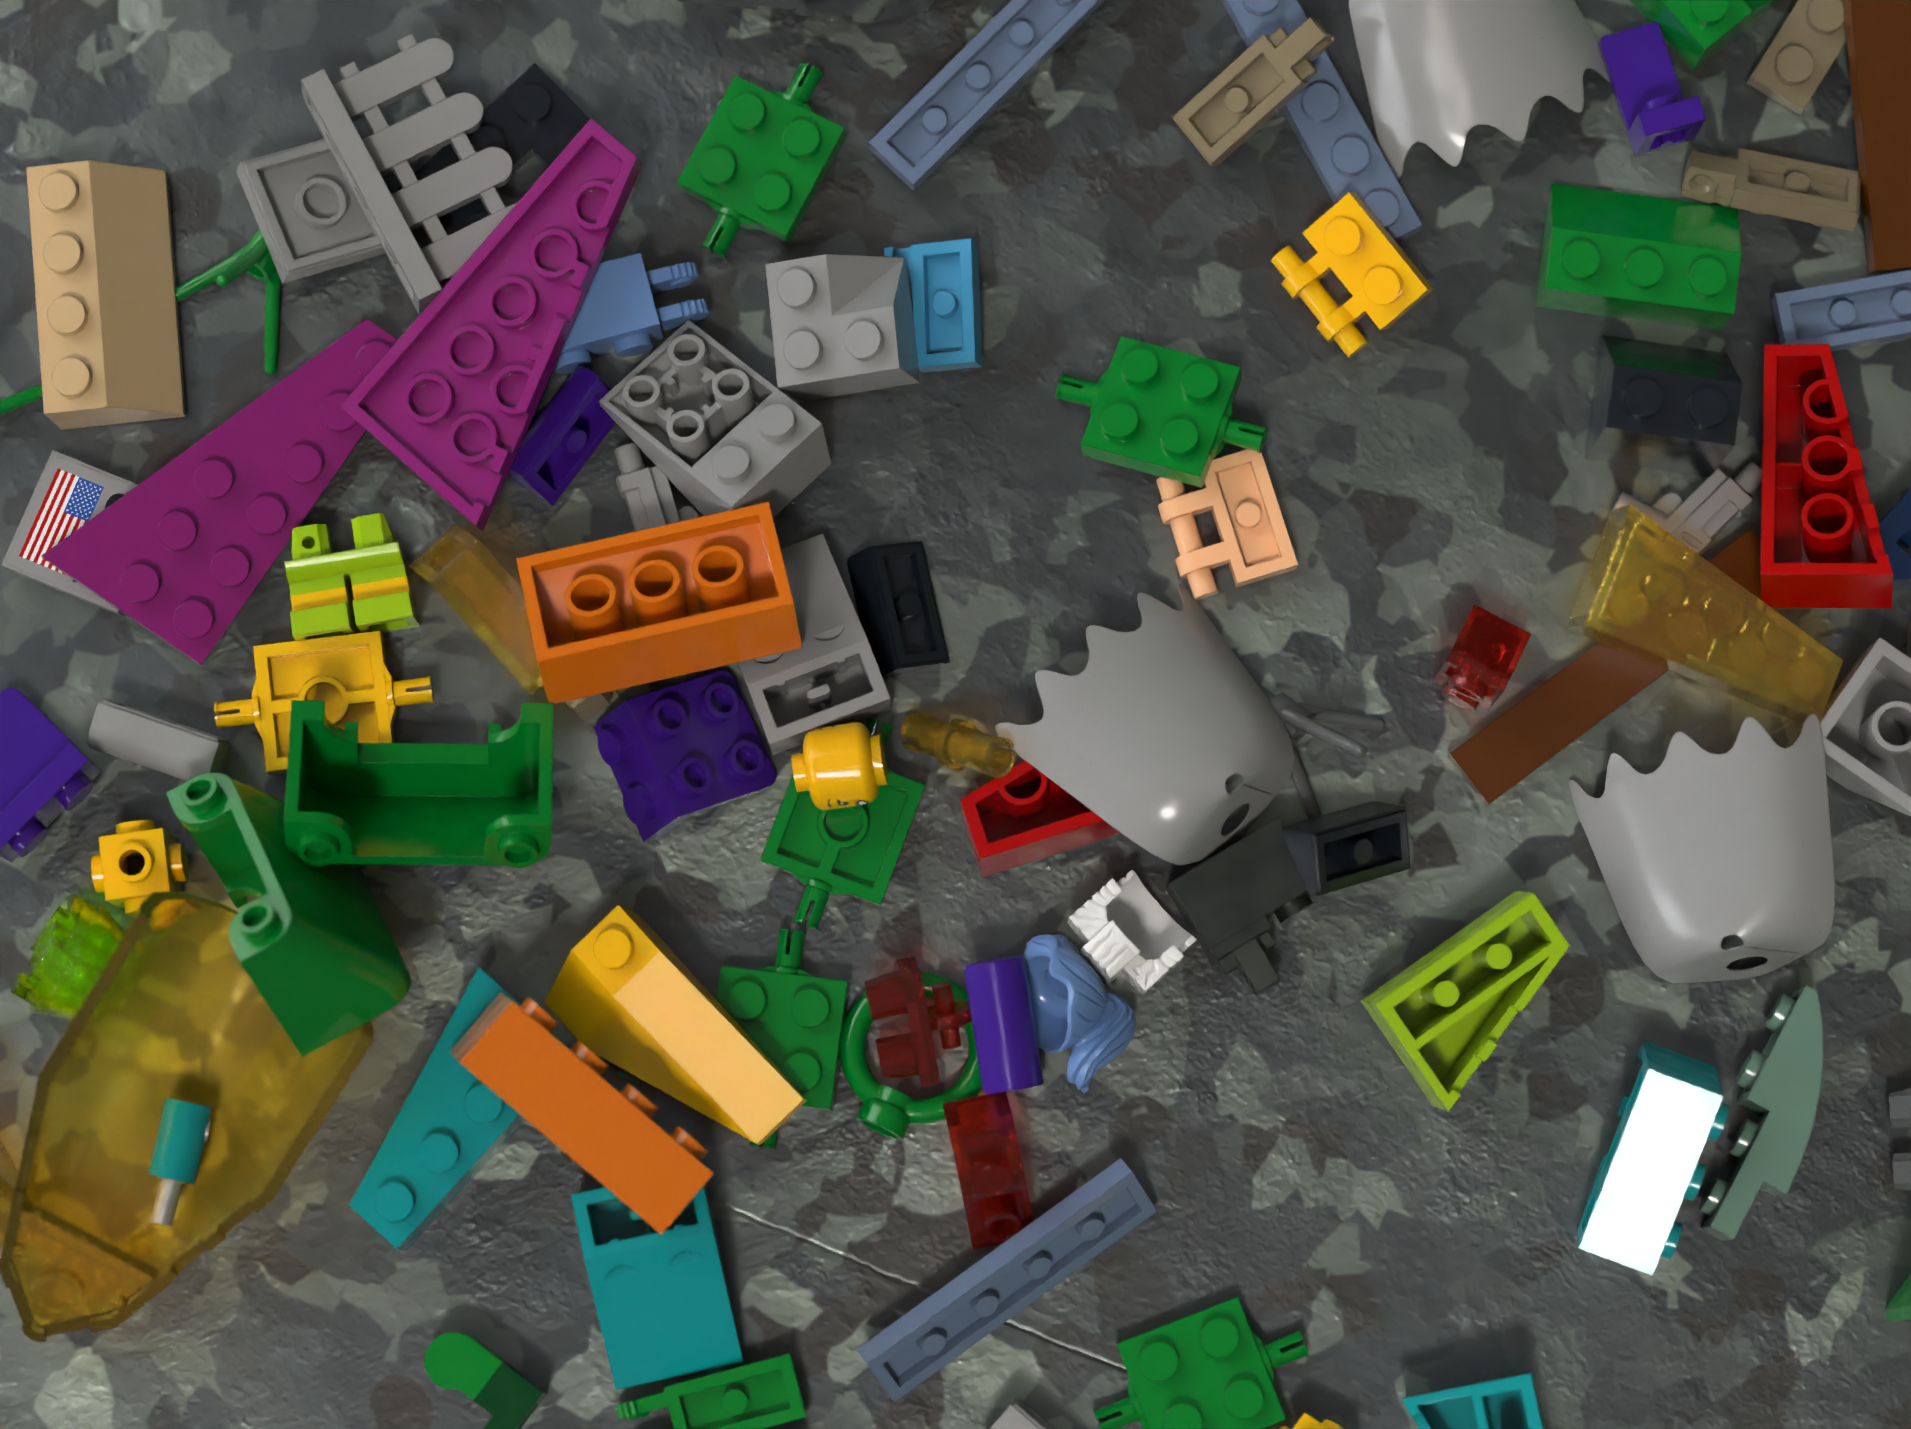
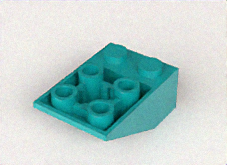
M706 1183L662 1235L606 1187L571 1195L583 1257L616 1390L744 1362Z

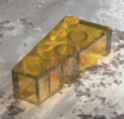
M1632 505L1611 511L1567 625V629L1796 722H1804L1812 713L1817 716L1819 721L1821 720L1843 660Z

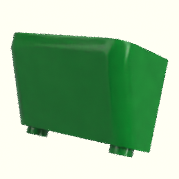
M292 700L284 809V835L288 851L303 862L314 866L328 864L507 865L522 868L542 860L549 854L552 843L554 703H521L519 720L511 728L502 731V724H488V744L359 743L358 722H345L344 730L334 726L326 718L325 701Z
M219 772L195 776L166 793L175 815L193 836L221 879L228 896L236 908L245 905L231 921L228 931L231 945L239 963L302 1057L391 1010L403 1000L410 988V972L359 864L314 866L292 855L285 844V802ZM246 896H256L259 898L248 903Z

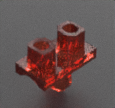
M915 956L896 960L898 971L886 973L864 982L872 1020L906 1014L909 1033L875 1039L880 1071L883 1078L918 1076L921 1087L939 1084L940 1077L931 1031H940L943 1049L960 1047L962 1044L959 1027L972 1022L969 1002L954 1001L951 983L942 982L932 986L935 1005L927 1007L921 971L917 968Z

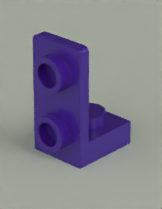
M1652 22L1603 36L1599 42V49L1634 157L1693 141L1706 121L1705 113L1699 96L1684 100L1660 25Z

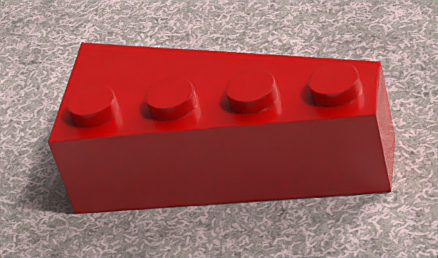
M1829 344L1764 345L1760 562L1761 608H1892L1893 572L1888 554L1884 550L1880 535V525L1874 504L1871 503L1858 447L1855 445L1849 423L1848 410Z
M1025 760L960 799L962 820L982 878L1122 834Z

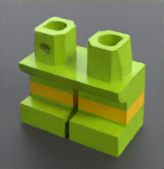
M384 513L358 516L351 519L356 549L332 552L329 528L326 524H312L292 529L291 552L293 560L284 561L291 597L292 611H290L292 635L296 641L356 634V626L361 633L372 631L387 633L420 627L406 554L400 544L395 542L394 535ZM350 583L352 585L354 601H352Z

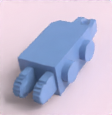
M641 252L600 263L554 367L555 373H572L577 365L587 368L592 364L591 358L615 352L618 358L643 354L653 348V341L664 339L662 331L680 327L688 320L693 323L705 319L709 314V310L704 299L685 300L656 309L652 296L655 293L684 287L691 284V282H695L699 277L696 264L694 262H683L646 272Z

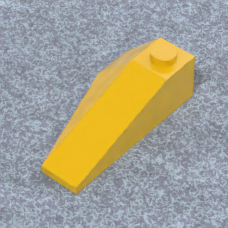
M617 905L571 949L544 1001L575 1038L594 1054L758 1145H761L807 1101L639 914L623 906Z

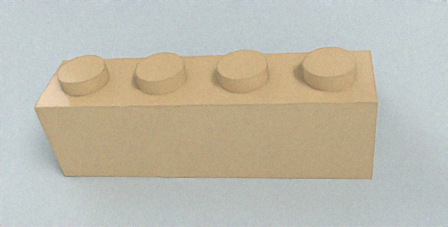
M90 160L26 167L44 415L61 430L186 417L178 302L175 294L176 275L168 173L165 170Z

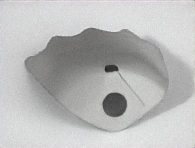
M1348 0L1355 42L1379 148L1397 180L1400 179L1403 173L1404 161L1408 150L1416 142L1427 144L1445 162L1453 167L1458 166L1462 159L1466 135L1472 127L1479 124L1490 125L1499 129L1511 139L1522 141L1526 136L1530 112L1539 98L1553 96L1572 111L1580 113L1583 110L1584 71L1589 68L1593 69L1610 83L1599 49V41L1574 0Z
M1178 584V592L1183 601L1182 611L1174 610L1154 597L1140 592L1138 593L1137 601L1142 623L1135 631L1118 632L1097 625L1088 626L1086 628V640L1089 649V660L1085 670L1073 676L1048 670H1038L1035 673L1037 689L1044 708L1042 719L1030 725H1018L1010 722L999 723L995 725V731L1021 758L1112 827L1151 854L1180 866L1212 857L1238 842L1291 776L1295 756L1288 731L1269 699L1197 601L1194 600L1193 596L1183 585ZM1233 774L1240 775L1243 778L1242 784L1235 790H1232L1231 793H1227L1226 780ZM1245 803L1249 804V811L1241 824L1229 834L1222 835L1221 829L1228 816L1239 806Z
M1812 713L1807 717L1801 734L1796 742L1788 748L1777 745L1762 725L1750 716L1746 717L1742 722L1735 744L1727 753H1710L1702 749L1683 732H1676L1673 735L1664 761L1659 768L1649 774L1639 773L1623 757L1613 753L1610 755L1607 765L1605 791L1600 798L1590 796L1578 782L1569 779L1568 787L1575 810L1619 917L1642 961L1656 976L1671 983L1715 982L1753 978L1767 974L1823 945L1831 932L1834 919L1835 881L1825 750L1820 723L1815 714ZM1729 935L1739 936L1744 942L1741 946L1728 948L1727 950L1721 947L1722 939ZM1755 956L1767 958L1765 963L1757 967L1743 970L1727 968L1728 964L1742 958Z

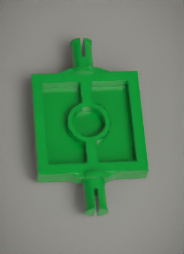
M800 62L799 68L785 93L767 91L740 77L734 76L676 182L680 191L707 203L718 215L707 237L701 244V247L712 255L715 253L716 257L724 259L740 227L763 230L789 243L847 137L844 127L815 114L807 105L820 79L824 76L816 67L812 66L810 69L808 63Z
M1122 336L1119 339L1109 369L1100 377L1098 383L1063 373L1056 389L1057 400H1065L1090 407L1091 417L1080 443L1082 456L1201 488L1204 485L1212 460L1220 453L1226 443L1262 453L1268 435L1267 426H1259L1233 419L1232 405L1242 380L1240 367Z
M868 718L866 727L869 729L871 736L876 734L879 720ZM882 722L878 735L882 737L885 750L894 727ZM887 767L888 785L879 786V793L873 802L831 810H820L812 802L809 791L797 792L792 774L760 862L792 874L806 886L796 914L792 919L793 922L803 926L810 906L814 903L806 925L807 928L818 930V925L830 895L851 896L878 907L882 906L924 794V784L897 775Z
M781 928L778 930L779 938L775 966L756 970L721 966L716 1000L807 1100L801 1106L802 1108L833 1111L840 1066L841 1038L847 1014L850 983L842 980L817 978L800 970L806 932L792 930L791 932L789 929ZM778 1129L761 1145L751 1141L749 1146L776 1150Z
M1236 1297L1117 1343L1116 1347L1128 1375L1129 1397L1099 1409H1093V1413L1097 1422L1119 1413L1122 1414L1099 1423V1429H1120L1138 1421L1143 1429H1268L1286 1421L1274 1390L1273 1369L1300 1358L1309 1357L1305 1344L1283 1353L1280 1352L1303 1342L1299 1330L1263 1345L1262 1341L1250 1329L1240 1301Z

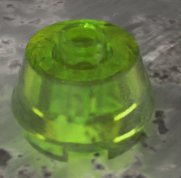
M72 893L67 902V909L65 910L59 906L30 948L34 952L28 963L32 970L28 977L22 973L16 975L11 987V993L29 1003L30 1012L87 1023L104 1003L111 1006L121 995L131 976V972L125 968L133 954L135 943L100 901L91 904L75 893Z

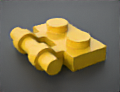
M1356 192L1347 193L1302 233L1318 252L1310 260L1304 263L1290 245L1282 249L1271 259V262L1285 278L1281 283L1293 299L1297 297L1302 299L1320 323L1316 327L1328 343L1335 340L1348 358L1357 354L1368 344V341L1354 325L1364 315L1368 314L1380 330L1388 329L1434 289ZM1331 270L1353 296L1340 307L1319 282Z

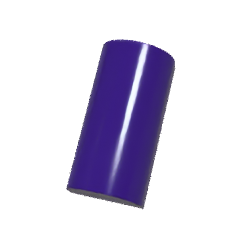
M577 365L526 432L508 474L527 490L553 506L616 423L599 403V400L612 389L597 374L583 366Z
M1024 955L988 958L966 965L964 975L982 1090L985 1091V1094L1021 1090L1043 1084L1044 1080Z

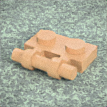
M1246 449L1213 459L1203 485L1204 489L1186 494L1182 482L1163 477L1156 480L1163 501L1158 505V510L1163 524L1171 526L1180 554L1175 559L1181 578L1188 579L1194 600L1204 599L1218 593L1211 571L1216 567L1229 564L1236 588L1297 569L1298 562L1262 453ZM1211 511L1221 542L1204 547L1194 516Z

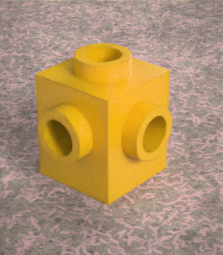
M136 820L115 825L116 834L98 837L100 854L91 856V874L96 893L104 892L105 901L119 909L124 908L125 915L137 916L164 911L163 903L183 900L181 882L188 881V862L183 843H176V837L164 828L155 829L153 820ZM143 855L145 865L142 871L136 875H128L127 857Z

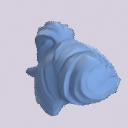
M1060 934L1038 935L1026 943V949L1024 950L1038 1048L1054 1054L1071 1047L1066 1071L1067 1080L1075 1084L1078 1090L1085 1093L1090 1089L1089 1083L1092 1077L1101 1068L1119 1056L1127 1047L1135 1034V1015L1125 999L1105 991L1102 980L1097 972L1091 967L1086 958L1080 955L1075 945L1066 936Z

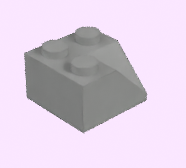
M823 254L765 264L778 389L797 401L803 402L920 383L908 261L905 258Z
M1878 638L1863 651L1817 717L1823 737L1826 775L1852 792L1911 817V658L1882 638Z

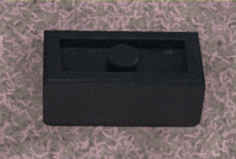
M922 541L868 546L850 556L847 560V566L860 623L882 678L949 663Z
M1373 801L1282 827L1285 843L1311 896L1323 895L1410 869L1406 806Z

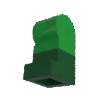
M448 1332L439 1335L429 1344L425 1353L424 1366L427 1375L436 1385L444 1389L460 1390L493 1415L483 1429H521L548 1394L508 1362L468 1334Z

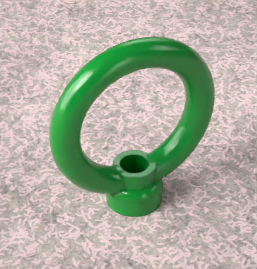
M901 973L885 978L871 986L851 1007L843 1026L840 1060L849 1086L860 1101L863 1102L856 1117L859 1123L886 1137L903 1141L910 1124L922 1125L945 1120L962 1111L978 1096L982 1090L968 994L967 990L948 978L932 973ZM911 997L932 999L949 1008L962 1023L968 1040V1057L960 1077L944 1092L924 1099H912L898 1090L881 1085L873 1076L865 1053L867 1033L876 1016L890 1004Z

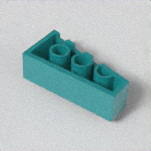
M480 967L475 972L349 1204L353 1210L396 1249L404 1252L415 1243L526 1120L449 1053L500 992L519 1007L521 1006Z

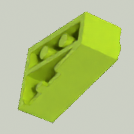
M1515 891L1362 999L1361 1002L1431 1105L1449 1112L1461 1096L1459 1092L1481 1062H1485L1497 1046L1495 1044L1516 1014L1523 1011L1570 945L1534 892Z

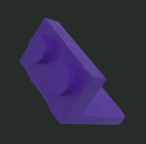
M717 671L626 700L593 726L598 737L597 742L600 755L612 769L623 794L625 812L628 818L636 824L643 842L665 835L692 814L764 791L776 781L775 770L733 676L727 671Z
M11 687L5 688L0 692V856L12 863L18 856L24 857L31 853L45 839L49 832L47 827L64 809L67 811L73 809L87 797L94 787L95 783L93 780L102 770L20 691Z

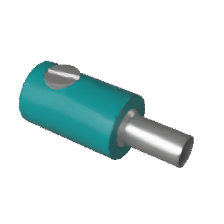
M165 1098L148 1170L149 1175L157 1176L160 1180L150 1222L173 1226L182 1185L184 1183L196 1184L204 1146L210 1130L212 1107Z

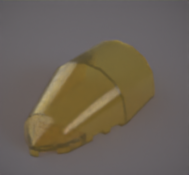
M153 892L137 909L40 1068L0 1259V1273L6 1288H10L23 1323L22 1331L30 1340L46 1342L47 1336L87 1328H91L92 1333L116 1328L177 1279L179 1271L205 1250L210 1252L225 1240L226 1233L253 1211L258 1213L273 1201L374 1041V1029L370 1020L302 1057L237 959L228 931L231 921L238 911L228 906L183 892ZM165 1098L213 1108L210 1130L204 1146L196 1184L184 1183L182 1185L173 1226L150 1222L160 1180L157 1176L149 1175L148 1170Z

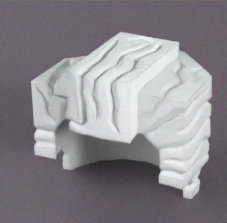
M1133 870L1128 872L1126 877L1121 878L1118 882H1115L1112 878L1090 900L1076 910L1067 921L1068 925L1084 944L1080 955L1086 958L1091 967L1107 985L1117 976L1121 975L1142 995L1168 974L1170 969L1174 968L1182 960L1185 950L1197 940L1160 906Z

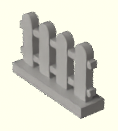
M410 34L398 40L400 53L359 72L355 62L341 67L340 74L344 80L332 85L325 70L322 69L301 79L304 102L417 313L420 315L442 290L441 285L451 280L518 202L505 208L496 189L507 184L511 178L513 165L509 154L498 147H488L476 153L467 137L468 134L476 131L482 123L483 106L480 100L473 94L466 92L457 93L446 98L438 83L439 80L448 76L453 69L454 53L451 46L439 38H430L417 44L413 35ZM422 89L430 107L388 126L380 109ZM362 117L365 118L373 133L364 139H361L353 124L354 121ZM451 143L460 161L418 181L409 163ZM392 171L402 187L401 190L393 194L390 193L382 176ZM480 198L489 216L448 236L438 218ZM423 226L432 243L420 249L411 232Z

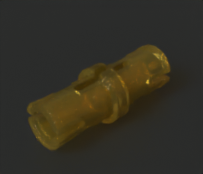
M914 712L902 724L900 737L911 739L902 742L903 747L910 752L935 757L945 768L956 771L969 768L986 774L989 777L999 779L1005 777L1014 766L1016 752L1007 751L1015 747L1013 742L1005 737L983 733L972 722L957 718L947 722L930 716L927 713Z

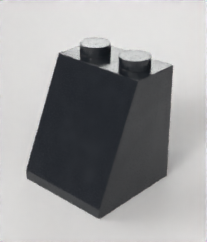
M1602 335L1599 343L1584 459L1710 477L1735 446L1743 382L1727 353Z

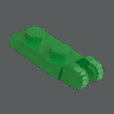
M791 1353L663 1387V1393L615 1406L618 1419H627L629 1421L648 1416L652 1411L668 1407L674 1429H765L807 1417Z

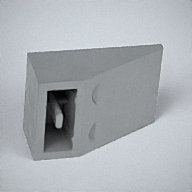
M690 320L686 321L599 400L600 406L704 516L769 502L772 517L774 518L832 464L822 423Z
M823 534L781 549L794 602L802 648L737 663L772 755L803 744L804 736L809 730L861 722L891 710V698Z

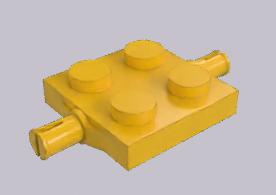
M381 631L253 646L256 680L252 690V699L214 702V712L217 714L215 716L217 729L255 724L263 740L266 772L269 775L287 773L292 700L325 701L326 718L334 726L345 730V722H358L359 743H395L393 724L397 713V706L427 702L434 703L435 699L434 692L431 690L434 689L431 676L394 681L386 665L383 634Z

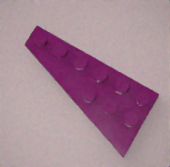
M592 118L340 406L482 531L485 528L643 165L636 155Z
M366 318L41 556L42 559L202 667L292 539V529L301 526L367 432L362 425L340 406L398 340Z

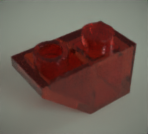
M1474 604L1439 667L1433 682L1444 687L1441 695L1453 704L1469 711H1475L1479 705L1489 711L1504 692L1531 634Z
M1007 1092L986 1094L944 1103L943 1109L973 1250L1002 1244L1033 1222L1019 1141Z

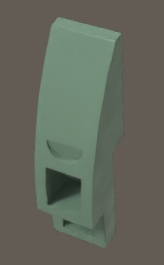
M1808 985L1795 990L1791 997L1785 993L1780 995L1765 1023V1027L1773 1031L1762 1053L1754 1049L1751 1051L1736 1078L1735 1083L1743 1087L1736 1104L1759 1116L1756 1122L1746 1119L1739 1128L1729 1149V1153L1737 1158L1726 1180L1716 1176L1706 1191L1699 1207L1700 1211L1707 1214L1700 1229L1721 1241L1735 1238L1759 1189L1774 1197L1787 1194L1802 1162L1814 1124L1823 1066V1024L1818 991Z

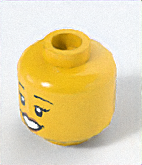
M859 722L809 730L803 739V753L791 755L793 777L797 792L809 791L812 802L820 810L871 803L877 798L879 786L888 785V771L881 735L871 736L866 725Z

